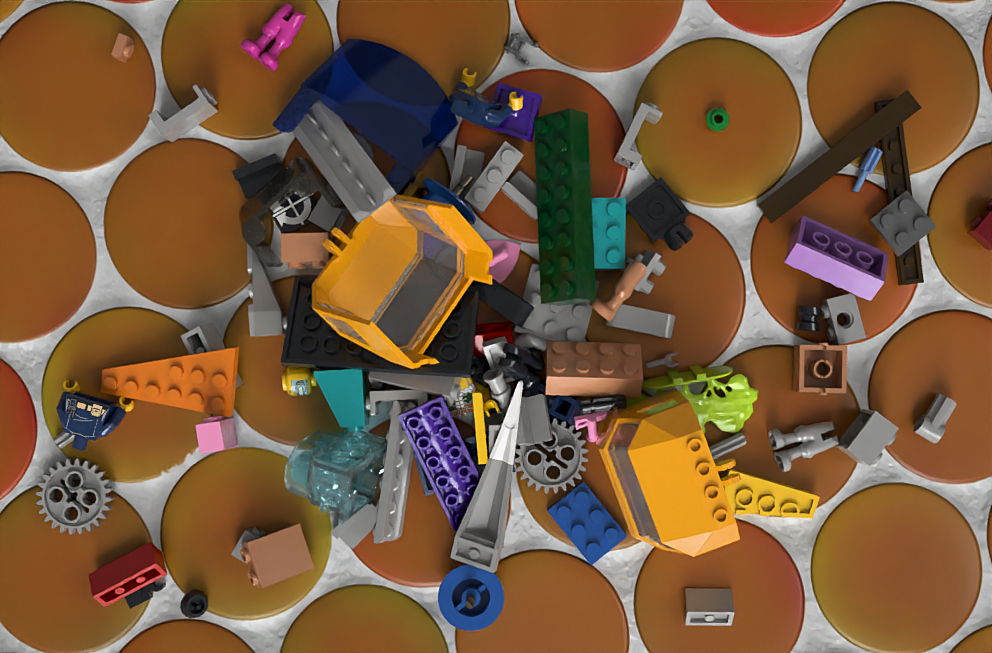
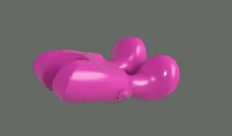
M288 2L274 14L268 23L264 24L262 28L263 35L258 40L253 42L245 39L240 44L251 57L257 61L259 60L263 66L273 72L279 66L277 59L281 50L292 45V40L306 18L300 11L293 14L294 7ZM275 39V43L268 52H264L268 44Z

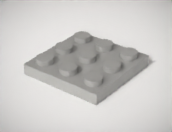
M532 264L523 299L535 308L522 327L516 325L514 331L523 334L530 333L549 341L584 342L593 308L588 302L562 306L541 304L539 265ZM595 280V291L597 294L600 281Z

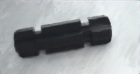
M615 395L616 398H612V396L593 398V401L584 399L580 401V409L583 414L591 413V410L595 412L614 410L615 407L617 409H625L627 407L626 396Z

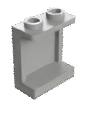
M197 84L193 85L192 87L199 98L169 119L157 110L148 115L162 136L174 142L218 112L215 104H217L216 99L205 87L201 89Z
M649 102L646 104L641 103L616 153L614 162L633 171L636 169L642 159V155L630 150L644 120L654 125L660 120L663 113L659 111L660 108Z
M413 389L370 391V395L366 396V410H370L371 415L379 414V401L418 399L419 406L430 400V393Z

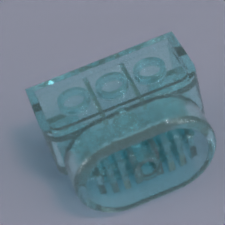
M317 430L302 439L293 449L285 469V487L292 494L310 499L311 504L319 506L322 513L327 514L330 511L339 513L338 523L343 524L380 495L379 483L384 472L383 456L387 451L388 442L386 438L364 431L345 430L338 435L325 430Z

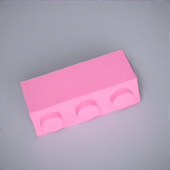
M218 415L202 419V424L195 425L200 454L221 451L238 445L234 418Z

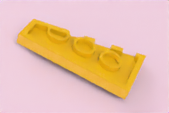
M728 469L726 476L740 473L742 478L739 482L723 486L732 512L736 515L758 514L760 516L778 515L793 518H813L820 498L818 494L735 469Z

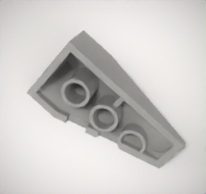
M252 242L247 243V269L249 276L252 275V280L248 284V293L250 298L253 299V304L248 305L250 336L285 335L288 315L285 316L281 302L256 244Z

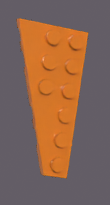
M239 346L103 369L101 393L230 417L234 412Z

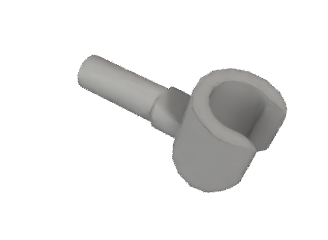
M673 351L667 354L665 358L647 362V368L659 365L675 367L681 361L673 362L671 356L677 355L678 352Z

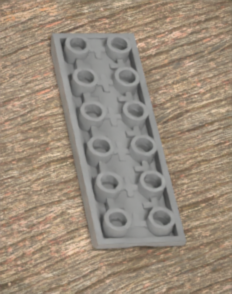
M324 96L306 112L300 114L288 124V127L358 223L362 222L397 195Z
M394 400L390 408L391 423L386 434L388 444L387 451L383 456L384 472L379 483L381 493L380 499L376 504L378 514L377 521L373 527V543L378 544L396 540L402 535L414 449L397 415L417 407L416 401Z

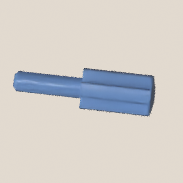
M870 147L859 168L862 171L852 188L854 192H859L867 175L873 172L883 153L880 149Z

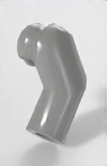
M525 333L515 337L513 344L521 347L526 346L527 349L534 347L544 351L548 340Z

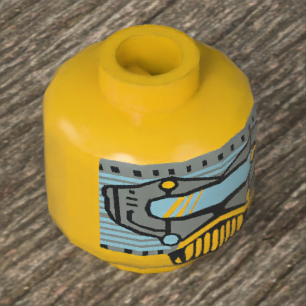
M288 366L286 372H282L283 391H287L290 396L309 395L312 391V386H317L314 372H311L310 368Z

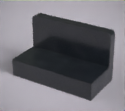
M276 153L232 171L235 180L239 182L247 199L289 181L281 160Z

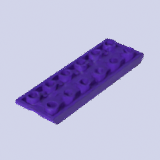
M442 395L397 416L454 531L459 529L481 477Z

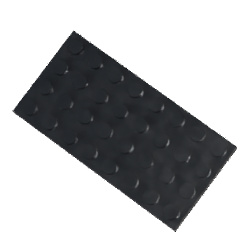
M295 276L281 357L282 366L338 370L358 369L369 372L471 378L481 292L480 286H469L423 353V355L435 358L439 363L432 365L424 364L421 367L411 369L390 362L340 336L312 309V284L317 277ZM406 282L376 326L399 349L407 348L449 287V284Z

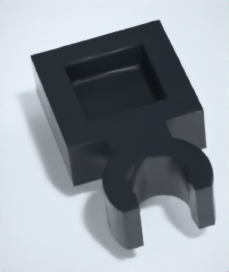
M473 356L471 375L473 374L476 383L489 388V384L483 379V375L490 370L488 360L483 357Z
M152 582L125 596L129 608L131 609L153 597L151 591H161L166 587V584L157 586Z

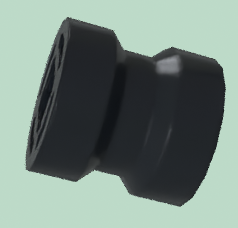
M798 306L799 320L796 322L795 329L819 332L820 324L818 323V317L821 315L822 308Z

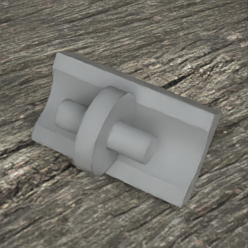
M646 250L643 256L638 253L634 260L628 257L625 260L627 264L639 261L646 266V275L635 286V291L649 294L654 287V283L647 279L651 272L659 276L665 270L666 265L660 260L661 256L658 253Z

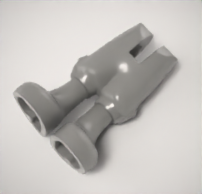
M826 421L807 426L799 425L792 433L787 434L781 433L778 429L770 430L768 437L773 450L783 448L785 445L794 442H801L797 447L774 453L775 461L782 472L789 471L792 466L791 461L797 457L812 458L815 454L839 444L837 435L825 437L824 439L821 436L822 433L825 434L835 429L833 422Z

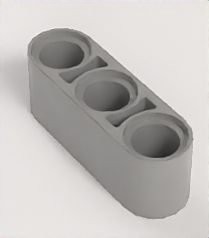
M621 304L614 318L610 322L606 320L605 325L671 339L676 316Z

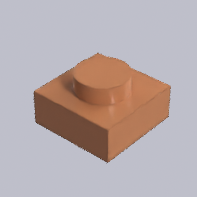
M119 33L111 55L117 60L126 63L127 59L134 52V41L128 36Z

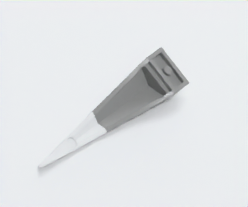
M523 381L518 382L488 462L455 535L450 557L491 573L497 571L501 550L504 547Z

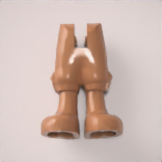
M639 261L630 262L615 282L612 295L605 300L596 297V301L588 302L589 305L610 322L622 302L631 296L635 286L646 275V266Z

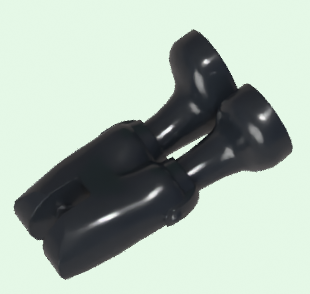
M505 343L502 352L506 353L505 358L500 357L498 365L512 376L515 387L518 382L523 381L522 391L534 389L540 383L541 377L537 373L529 371L528 368L534 371H543L545 368L544 357L536 349H527L526 346L521 347L512 343Z

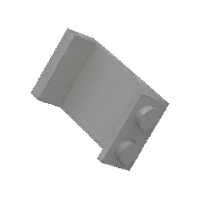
M370 372L368 376L372 388L381 390L383 383L438 396L442 395L446 398L448 406H453L454 400L458 399L461 393V377Z

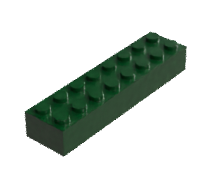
M569 108L534 118L541 304L556 306L596 301L588 113Z

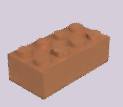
M547 341L545 395L594 397L625 395L626 398H640L643 383L641 344Z

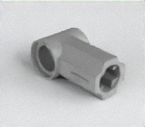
M937 393L926 414L921 415L917 420L913 431L930 442L937 443L942 438L946 430L945 424L957 403Z

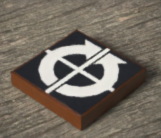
M302 174L261 196L280 232L284 234L294 233L310 224L311 221L308 218L318 203Z

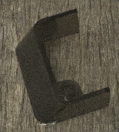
M297 157L293 159L239 210L242 236L266 267H281L283 263L265 242L266 228L262 222L295 192L299 196L310 197L319 191L333 208H346L332 186L307 158Z

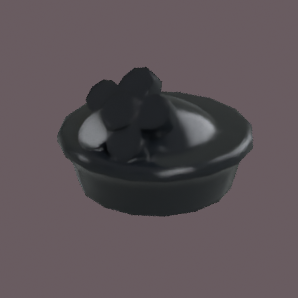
M192 590L186 593L180 603L182 614L188 618L200 617L208 608L207 595L200 590Z

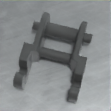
M511 33V42L503 48L507 54L509 52L514 54L516 60L528 65L529 61L524 60L519 55L524 44H529L535 48H538L539 44L534 43L528 37L525 39L519 37L518 33ZM516 41H519L521 44L518 50H513Z

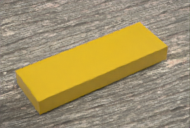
M472 390L478 463L487 464L482 391Z

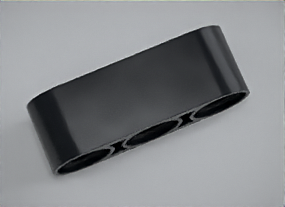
M493 278L492 285L474 281L470 285L480 286V300L519 327L524 325L535 308Z

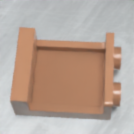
M300 523L291 524L284 527V529L241 543V557L248 564L250 570L248 578L251 585H255V588L262 589L314 569Z

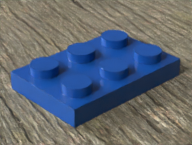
M583 481L547 509V512L591 566L627 537L625 532Z

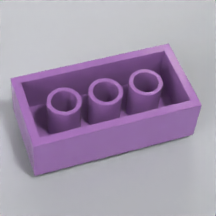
M803 215L790 235L784 263L809 273L815 278L829 282L835 287L842 288L858 297L871 301L885 282L889 253Z

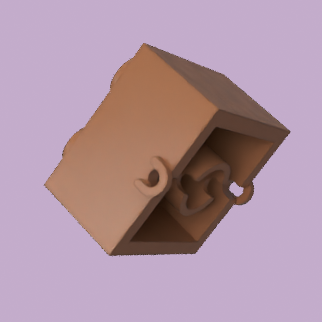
M329 232L282 233L281 262L288 265V268L306 269L305 265H312L315 269H323L334 254L330 253L322 245V242L328 239L334 243V236Z
M828 343L794 345V392H815L817 395L846 393L847 346L828 345Z

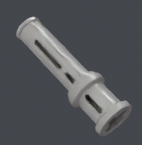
M496 367L488 370L483 375V379L489 384L491 397L498 401L505 417L510 405L511 387L505 382L503 369Z

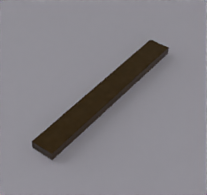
M906 90L759 203L757 207L772 224L922 107L911 93Z
M894 99L876 101L874 103L875 114ZM901 123L879 140L880 150L883 152L881 159L888 204L906 190L912 196L903 123ZM918 241L901 256H896L894 253L899 286L924 283Z

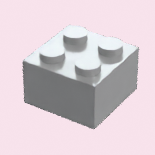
M863 409L841 437L836 447L857 463L871 466L881 459L883 455L881 452L885 446H889L896 439L897 434L895 433L899 428L877 411Z

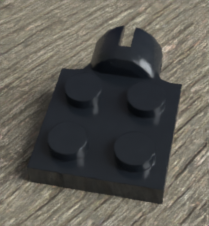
M661 177L626 204L627 212L653 243L661 239L671 250L676 251L682 247L683 242L685 244L688 243L694 235L685 222V218L690 215V212Z

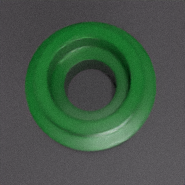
M714 108L707 114L706 124L712 131H722L729 124V115L722 108ZM716 115L722 118L721 123L714 121Z

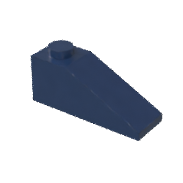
M539 383L532 390L522 391V397L527 398L539 394L545 395V385ZM514 387L511 393L512 396L514 395L516 387ZM545 395L549 414L574 426V417L585 415L581 412L579 401L564 395Z

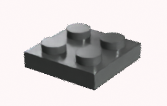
M907 190L868 220L896 256H901L936 227Z

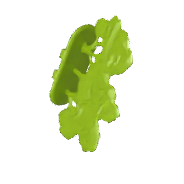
M699 365L689 366L690 371L678 373L676 369L668 370L666 376L643 381L642 388L657 390L653 396L665 392L664 388L682 385L680 393L690 402L703 433L706 432L705 423L711 421L720 430L737 434L744 426V422L753 413L752 403L758 398V390L751 388L747 377L742 374L734 375L727 384L715 380L731 374L733 368L730 366H714L702 369ZM707 380L708 387L702 394L693 395L689 392L688 384ZM726 386H730L732 390L729 392L726 390ZM713 387H716V390L721 388L726 394L725 397L720 398L717 396ZM710 390L712 394L707 397V392ZM641 394L640 398H626L627 406L649 397ZM637 428L633 431V433H632V438H633V436H634V434H635Z

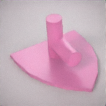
M504 240L485 241L493 251V259L489 262V274L492 275L493 279L501 283L513 270L518 260L521 245Z

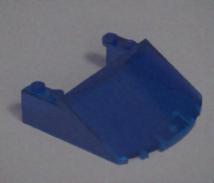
M348 39L300 85L301 88L272 124L280 133L294 131L318 100L397 162L385 178L398 195H403L409 184L413 183L416 179V175L425 168L457 127L458 122L455 114L450 112L451 104L444 91L434 78L418 63L401 52L383 44L361 39Z

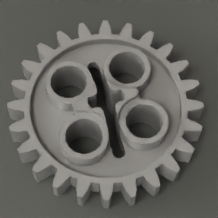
M554 417L552 423H550L551 432L555 436L554 443L551 445H545L543 442L539 444L549 452L555 450V456L568 465L567 469H564L553 459L547 461L546 454L534 445H519L520 448L515 449V453L519 454V457L514 458V462L520 463L515 470L524 472L520 479L523 480L528 477V487L535 483V490L538 491L543 486L546 494L549 488H553L556 494L559 486L566 491V483L575 486L573 478L581 479L578 471H586V468L581 464L582 462L589 461L588 458L583 457V454L589 452V450L581 448L586 443V440L577 439L581 432L578 431L573 434L574 425L566 428L565 421H562L559 425L557 424V418ZM564 447H571L573 449V456L570 459H563L561 457V450ZM533 451L541 455L540 461L536 464L528 461V455ZM550 466H557L559 468L557 477L550 478L547 476L546 471Z
M72 458L66 459V465L63 461L57 462L58 469L55 466L49 467L51 474L46 473L42 475L46 482L38 483L43 488V491L36 492V495L42 497V500L36 502V504L43 505L44 507L39 511V514L47 513L44 521L53 520L51 528L60 525V533L65 532L67 528L69 535L74 534L76 529L79 534L85 533V528L88 531L94 530L93 524L99 526L102 524L100 518H108L105 510L113 509L108 502L115 500L114 497L109 496V492L113 491L114 488L107 487V484L112 480H104L103 476L106 474V470L98 472L99 464L90 467L91 460H86L84 464H82V458H77L75 463ZM74 474H78L81 478L79 486L73 482ZM57 489L61 490L63 493V498L61 501L58 500L55 496V491ZM74 492L78 493L77 500L72 498L75 495ZM89 492H93L96 495L95 503H91L88 500ZM71 507H75L77 509V518H73L71 516Z

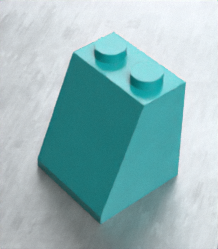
M358 369L314 371V377L340 427H347V431H361V429H364V426L369 424V410H366V396H368L366 371Z

